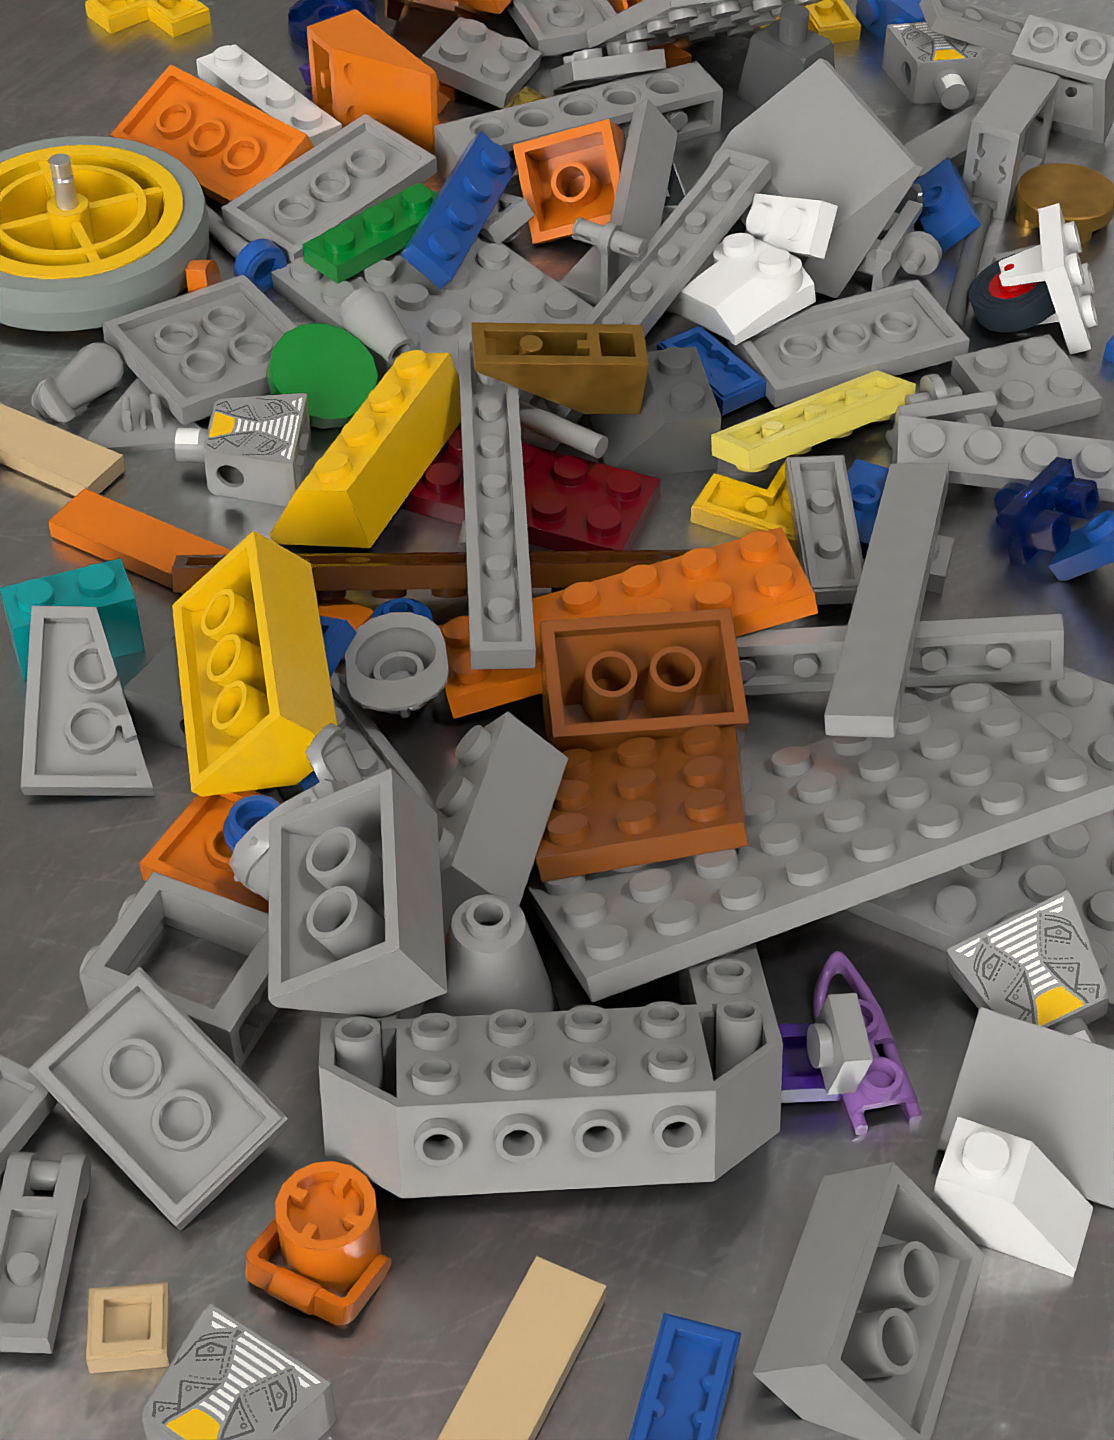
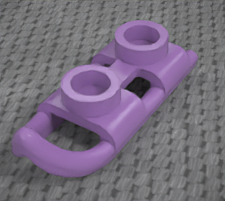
M840 951L833 952L825 962L816 982L812 1007L816 1021L826 1001V994L831 979L837 973L842 974L853 992L857 993L873 1061L856 1092L842 1094L855 1134L863 1135L867 1133L868 1125L864 1117V1110L901 1104L909 1126L920 1123L923 1115L906 1069L896 1049L895 1041L882 1008L878 1005L869 987L850 960ZM876 1044H878L882 1057L878 1056L875 1048Z

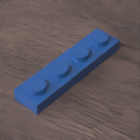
M482 131L469 142L400 254L440 290L454 277L517 168L516 162L502 146L494 143Z

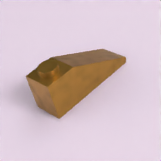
M472 322L471 335L474 369L476 372L583 414H640L649 366L643 325Z

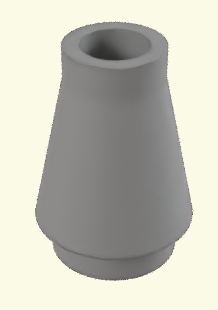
M365 286L356 289L345 298L339 310L340 318L343 320V329L383 356L389 364L393 365L395 359L401 353L414 350V341L407 335L383 292L374 291L371 287Z

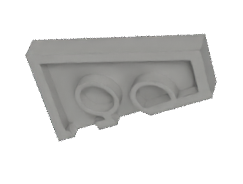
M31 607L20 786L23 795L155 796L96 607Z

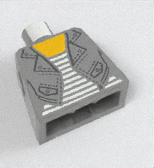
M926 22L887 25L882 68L911 103L928 104L942 102L944 107L956 109L964 105L967 100H971L976 96L982 62L980 46L930 31Z
M296 393L219 399L214 402L208 429H177L175 436V457L177 462L204 463L208 490L214 495L287 506L303 481L311 440L307 394Z
M1068 889L946 949L948 969L978 1009L983 1007L1097 1044L1087 1024L1108 1013L1109 995L1074 898Z
M211 1302L200 1314L145 1404L141 1416L147 1440H318L337 1420L332 1383Z

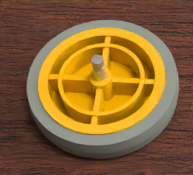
M104 136L50 138L22 144L0 152L1 324L38 331H77L103 327V322L173 299L187 287L185 269L191 260L207 258L209 249V216L202 188L194 174L182 162L166 152L132 140Z

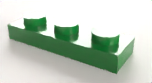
M420 182L405 188L398 194L367 208L364 212L303 243L304 262L337 284L405 248L438 193Z

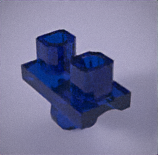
M1056 457L1029 485L1009 482L997 492L994 498V506L998 513L996 523L1002 529H1007L1012 539V547L1008 553L1010 562L1025 565L1039 550L1058 553L1069 542L1071 534L1069 519L1076 518L1089 521L1100 510L1101 504L1097 483L1094 480L1076 478L1072 459Z

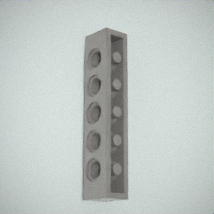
M695 61L435 125L437 170L446 181L469 142L480 131L487 135L494 143L502 146L515 162L514 144L610 119L623 130L625 143H627L634 106L646 99L652 102L678 132L676 143L716 133L721 128L723 89ZM517 168L507 186L520 183Z

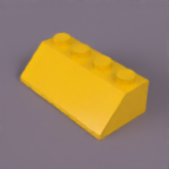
M411 350L401 353L395 359L388 372L369 393L368 398L351 420L342 428L341 433L324 455L315 463L314 468L298 487L269 534L271 541L280 545L372 547L461 422L459 377L450 353H425L422 350Z
M253 530L172 605L191 792L202 797L297 785L314 771L306 754V750L314 737L328 724L333 723L338 726L311 563Z

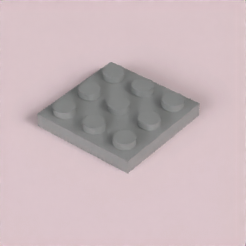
M244 275L102 323L104 341L120 354L121 359L153 393L158 394L160 401L182 425L210 416L214 402L219 399L269 394L270 389L266 373L272 349L284 333L297 327Z

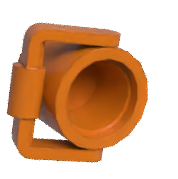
M336 1161L315 1162L295 1171L282 1184L275 1200V1218L246 1253V1278L250 1283L267 1291L268 1295L308 1315L314 1314L335 1325H346L356 1318L383 1282L391 1266V1258L381 1253L376 1196L367 1176L352 1165ZM279 1246H281L285 1267H278L267 1261Z

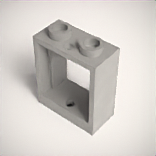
M1029 14L1011 53V66L1017 64L1092 83L1093 87L1060 78L1050 130L1104 145L1114 122V36ZM1069 36H1075L1077 37V40L1069 42L1066 40V38ZM1037 114L1036 120L1043 122L1044 118Z
M1013 64L971 122L962 180L973 206L977 203L988 204L992 209L991 217L1005 221L1015 206L1019 179L1025 172L1042 165L1045 161L1061 76ZM1037 114L1044 118L1043 122L1036 120Z
M153 872L137 894H131L124 901L116 924L102 943L92 946L83 959L79 977L88 1011L90 1012L131 974L165 925L247 955L248 958L214 1008L162 989L240 1069L279 1009L268 1001L269 914Z

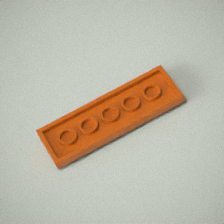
M782 527L768 531H754L737 540L709 548H695L682 556L650 565H636L623 573L592 582H577L564 590L533 598L536 648L535 668L471 669L469 616L456 617L446 624L439 625L445 639L449 669L445 691L454 719L543 693L540 621L731 608L735 636L738 637L818 614L815 593Z

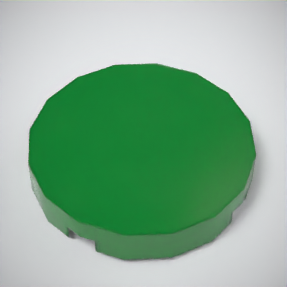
M324 323L300 325L283 334L272 349L266 378L271 395L307 394L310 426L326 429L344 427L368 398L369 393L376 387L378 373L373 356L361 340L343 328Z

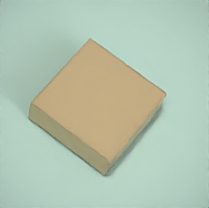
M168 1282L89 1288L86 1362L90 1374L169 1367L171 1292Z

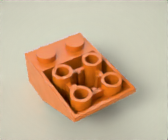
M356 9L307 26L313 103L340 122L342 128L366 114L435 156L434 126L440 124L437 111V94L439 93L440 86L436 72Z

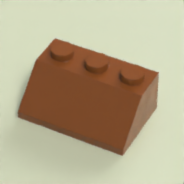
M731 608L540 621L543 713L546 740L561 753L579 748L591 752L618 747L624 741L636 737H650L657 740L680 736L689 729L702 725H714L719 728L736 726L741 753L749 719Z

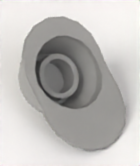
M391 612L374 617L355 630L357 634L345 652L347 689L352 700L361 706L389 714H399L402 718H409L411 712L419 710L431 702L446 686L449 669L445 639L439 626L427 617L411 612Z

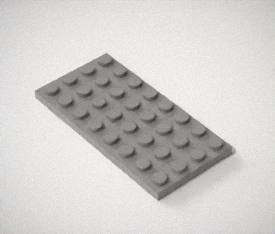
M987 682L968 683L956 687L950 695L931 702L902 706L895 737L831 736L804 747L791 746L780 749L770 759L742 768L748 846L546 882L541 881L535 857L524 895L590 1000L595 1002L1114 810V781Z

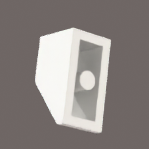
M957 1117L936 1179L932 1201L973 1243L1074 1277L1094 1207L1032 1141Z

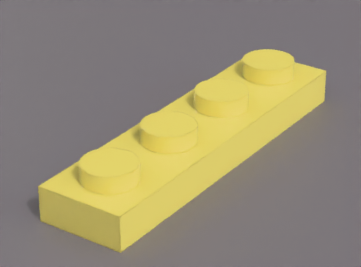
M878 370L711 434L712 456L736 465V468L740 471H763L774 461L789 455L805 454L816 444L831 438L847 437L853 433L854 429L868 423L891 419L893 413H896L898 406L905 405V396L916 393V384Z

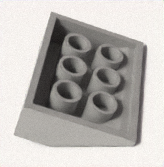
M821 58L733 128L711 161L712 164L724 148L770 160L772 177L759 194L821 200L838 206L825 258L819 259L794 255L801 260L802 267L813 280L815 292L838 298L923 169L919 162L827 60ZM752 203L740 216V219L745 224V226Z

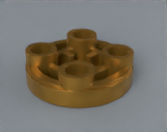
M1049 163L1034 167L1025 172L1018 181L1015 197L1017 208L1016 222L1026 228H1038V209L1059 203L1065 223L1075 221L1081 244L1086 243L1091 239L1093 231L1106 226L1114 217V184L1100 172L1077 164Z

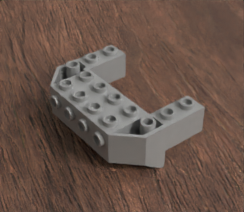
M749 944L680 970V1005L673 1002L660 1001L650 1003L645 1007L603 1009L593 1005H582L574 1007L569 1011L528 1013L519 1009H505L492 1015L450 1016L444 1013H428L412 1019H400V1011L385 1017L321 1012L318 1066L325 1156L336 1162L352 1165L367 1176L368 1180L400 1198L716 1181L780 1132L783 1041L756 944Z

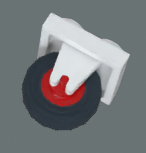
M1059 203L1038 209L1041 244L1018 254H1012L997 260L982 270L972 282L969 299L978 322L990 331L1007 333L1025 330L1035 325L1059 322L1070 355L1090 350L1089 328L1098 325L1097 314L1091 294L1095 293L1089 265L1088 263L1081 264L1078 253L1082 252L1076 223L1075 221L1065 223Z

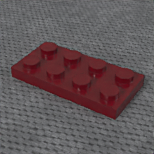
M457 426L405 499L407 511L462 525V521L465 520L461 427ZM522 442L528 544L554 551L631 550L660 497L661 479Z

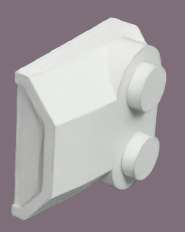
M735 233L725 237L723 242L717 245L713 250L714 265L688 283L666 311L674 312L737 345L815 303V285L802 267V262L798 257L786 250L776 248L756 239L751 234Z

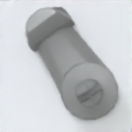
M95 342L84 346L77 353V356L53 379L48 377L39 383L31 397V404L36 414L46 421L69 422L76 416L74 410L110 391L119 384L124 373L120 354L106 343Z

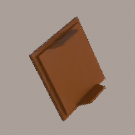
M386 0L385 17L395 21H399L404 5L457 18L472 19L481 23L483 19L489 20L490 15L452 0Z

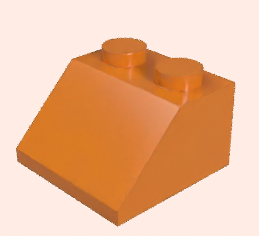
M610 119L513 145L523 198L526 199L535 214L528 220L533 245L536 246L572 236L574 234L572 233L573 225L579 217L603 226L610 222L626 148L623 130Z

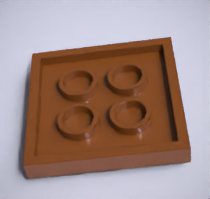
M702 725L691 728L680 736L657 740L650 737H636L624 741L618 747L591 752L580 748L562 752L568 757V761L536 854V862L541 881L546 882L748 846L741 753L736 726L719 728L714 725Z

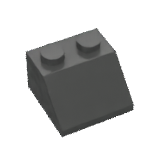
M696 346L684 348L669 347L664 350L647 352L649 366L640 414H587L592 431L608 438L607 449L603 456L600 457L602 464L631 470L647 476L717 469L718 458L712 456L711 434L720 431L721 414Z

